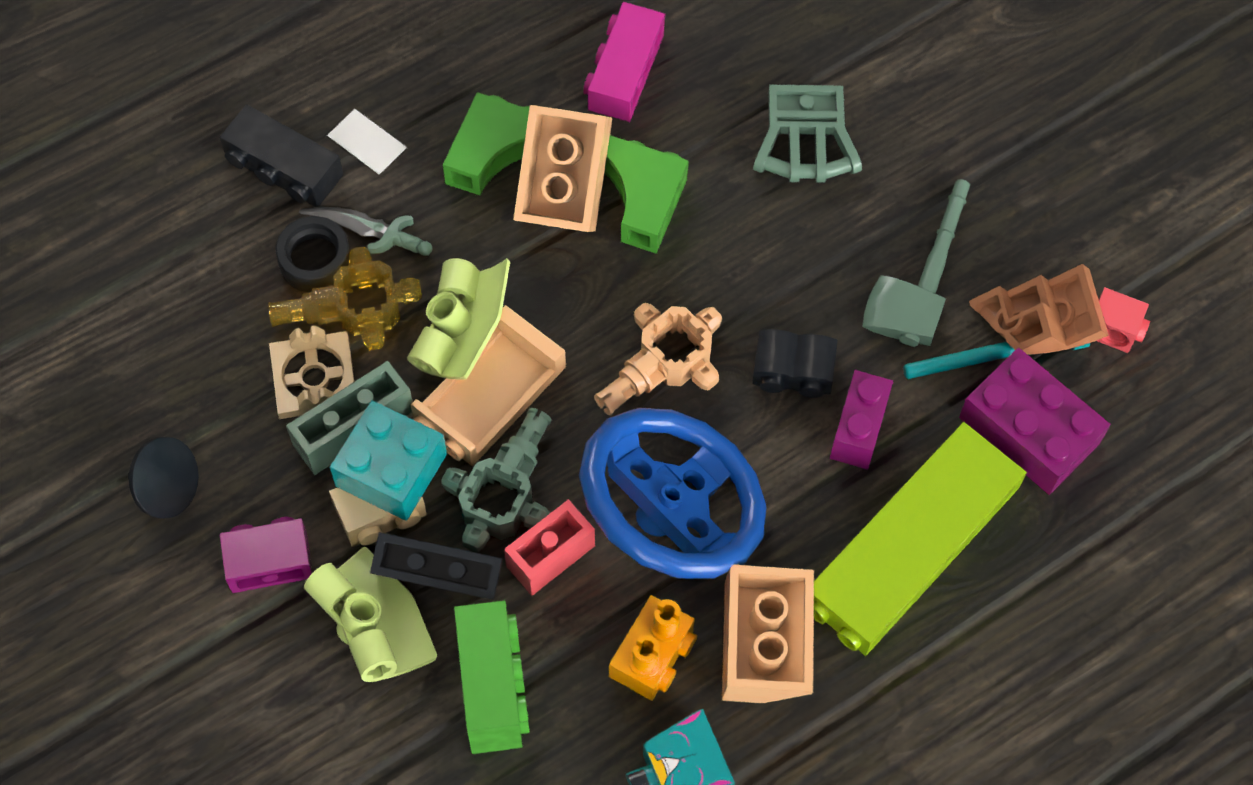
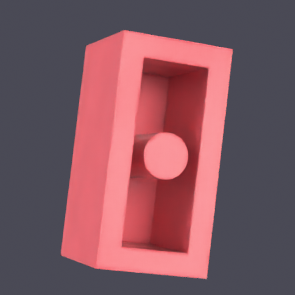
M568 499L504 549L506 567L530 595L533 596L595 547V528Z

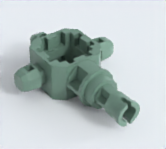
M529 408L517 435L510 437L508 443L502 444L495 459L488 458L476 462L469 476L467 471L458 468H448L444 473L441 484L446 491L458 496L460 511L467 525L462 536L465 548L479 552L487 544L490 535L500 540L515 536L522 522H524V527L531 529L550 514L546 507L535 501L533 502L532 488L529 477L537 464L536 456L539 452L537 445L547 426L552 421L545 412L541 411L539 417H537L538 409ZM496 480L503 487L513 490V488L517 489L518 496L512 505V509L510 512L507 511L504 517L498 514L494 518L491 516V513L483 509H474L473 503L480 493V488L482 486L485 487L487 482L494 484Z

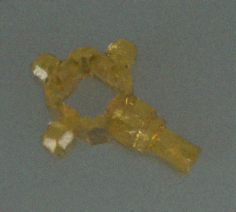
M357 247L351 249L349 253V266L341 267L333 276L334 284L332 286L314 287L312 292L302 293V298L268 302V309L270 310L269 316L272 327L301 320H307L308 324L318 322L319 326L339 321L342 323L343 329L354 336L361 334L364 346L368 350L381 349L384 346V330L393 329L400 320L398 302H404L405 304L417 302L422 298L418 279L406 278L400 279L401 282L394 283L390 266L380 260L372 262L369 250L366 247ZM378 282L379 288L385 287L387 303L381 304L382 310L375 311V307L362 309L361 314H356L355 308L349 309L347 293L353 292L352 286L359 285V289L371 288V283Z

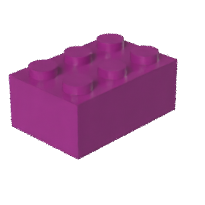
M1019 347L966 398L959 416L963 422L1027 472L1026 476L1048 495L1101 443L1111 425Z

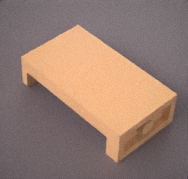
M505 305L502 308L501 318L468 378L464 380L446 378L422 403L415 399L411 404L413 420L444 434L447 453L457 461L464 459L473 467L566 368L565 350Z

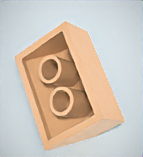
M732 565L725 580L722 701L767 703L812 694L814 570Z

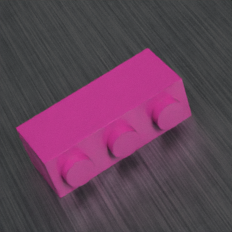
M623 2L618 15L612 14L607 28L608 41L606 44H600L595 59V64L598 66L595 73H588L584 84L583 93L588 95V110L624 121H631L664 36L665 13Z

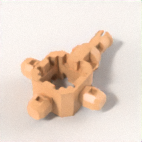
M643 303L634 311L635 322L642 329L641 350L624 363L625 367L619 371L620 377L602 391L596 393L594 399L601 409L606 406L604 412L607 415H611L633 395L640 396L644 392L650 393L661 382H664L667 386H682L692 378V381L701 389L710 390L719 382V374L710 363L712 334L720 327L722 322L721 314L714 307H708L694 316L686 307L671 306L661 314L651 304ZM668 331L672 334L676 331L680 334L686 332L687 338L695 346L699 345V350L695 349L691 352L684 362L680 359L675 363L672 359L667 361L663 352L657 346L653 347V343H659L666 337Z

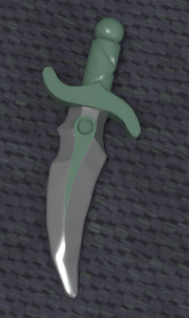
M321 206L305 208L299 211L300 214L326 217L361 236L379 238L380 240L368 244L367 249L370 254L383 253L394 245L415 253L419 252L423 256H427L432 252L431 243L401 231L403 228L413 225L412 216H400L388 225L382 219H372L365 213L339 207Z

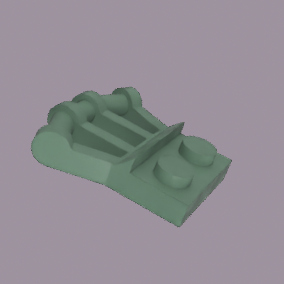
M769 85L768 132L756 157L753 170L760 173L766 170L788 178L789 182H799L800 179H815V182L825 183L826 179L846 172L855 174L862 171L860 157L845 129L843 86ZM779 134L789 135V163L770 156ZM799 134H814L815 164H800ZM825 135H834L844 158L826 163Z

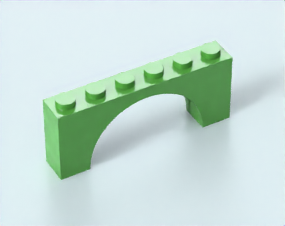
M477 92L443 163L445 184L481 195L485 186L499 171L511 163L522 159L530 106L521 107L506 102L499 96H487ZM610 135L604 174L614 183L623 200L625 213L621 223V242L657 254L686 184L689 160L682 159L673 152H661L648 148L639 141H627Z

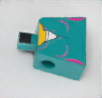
M703 709L694 712L648 740L643 745V756L647 766L626 774L629 785H735Z

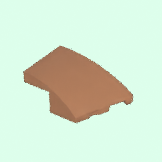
M1083 264L1050 280L1040 275L1009 291L998 286L969 301L970 306L997 333L1003 336L1014 350L1019 347L1027 355L1067 350L1109 336L1090 269Z

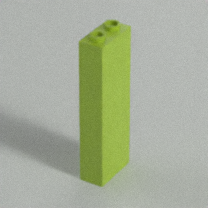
M963 422L814 580L813 619L821 624L826 622L838 632L837 637L847 648L852 651L858 649L866 656L1020 488L1027 472Z

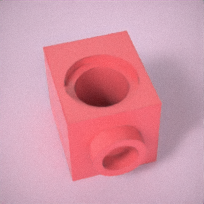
M1104 287L1099 303L1109 336L1099 339L1097 342L1128 353L1134 341L1142 343L1146 335L1150 320L1144 319L1149 304Z

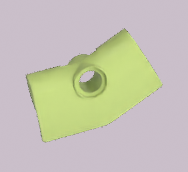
M453 258L443 263L438 293L429 301L426 308V315L432 324L430 327H424L407 357L412 365L425 373L442 378L457 380L468 378L501 318L510 261L507 258L499 264L479 271L475 265L464 259Z
M362 547L339 568H336L332 563L320 566L306 580L304 589L337 623V634L343 642L349 645L363 681L375 682L392 678L434 662L437 652L414 597L398 579L370 574L374 554L367 547Z

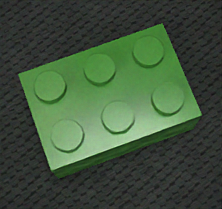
M506 601L456 606L454 609L466 725L472 754L523 748L521 734L529 733L525 696H517L516 694L525 692L520 654L512 655V653L520 652L516 614L507 615Z

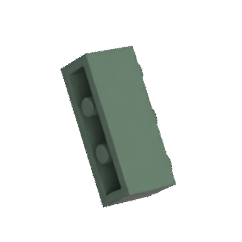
M388 361L286 425L293 447L314 475L333 463L371 400L404 416L412 413L411 404L413 400L411 391Z

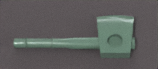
M959 179L955 182L953 191L948 197L949 202L941 226L937 230L934 246L926 260L918 286L900 279L880 275L868 298L862 327L887 337L899 339L903 344L916 347L918 344L931 345L946 298L937 295L936 291L946 264L948 249L952 239L955 237L954 232L963 205L966 204V196L970 188V184L967 181Z

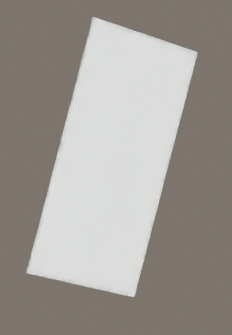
M356 109L327 135L378 174H381L407 148Z

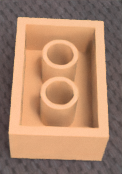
M530 105L513 220L584 232L596 231L612 124L611 117Z

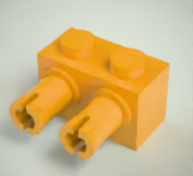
M650 595L609 664V677L653 701L659 690L665 693L676 675L677 670L672 667L679 655L686 658L696 641L697 635L693 634L695 619L683 613L675 601L670 599L660 600Z

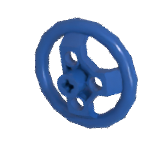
M635 408L606 419L585 443L579 478L587 509L608 540L640 565L675 578H716L729 572L732 565H744L762 541L767 506L757 474L737 446L706 422L672 409ZM638 433H667L691 442L700 449L681 466L654 461L640 447ZM606 464L609 476L639 506L636 510L638 525L650 535L657 537L667 535L683 553L652 542L626 521L610 497L605 478ZM631 470L640 472L645 480L635 477ZM729 478L736 487L742 507L740 527L737 533H724L710 519L708 499ZM683 480L691 482L697 490L690 489ZM687 527L695 529L701 538L693 536Z

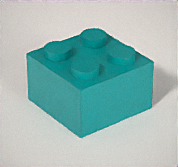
M371 400L330 466L335 486L407 521L447 455L444 434Z

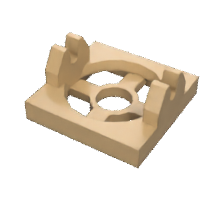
M311 326L310 333H303L300 328H296L289 335L290 340L269 343L279 419L301 416L355 382L347 331L325 334V330L317 326ZM323 349L332 353L340 361L341 366L327 368L323 363L318 362L317 350ZM305 352L306 364L301 367L299 372L285 374V368L289 361L298 353ZM312 368H318L325 372V379L316 386L307 385L303 381L305 372ZM342 379L339 387L334 392L326 389L330 381ZM301 385L304 390L296 397L287 388Z

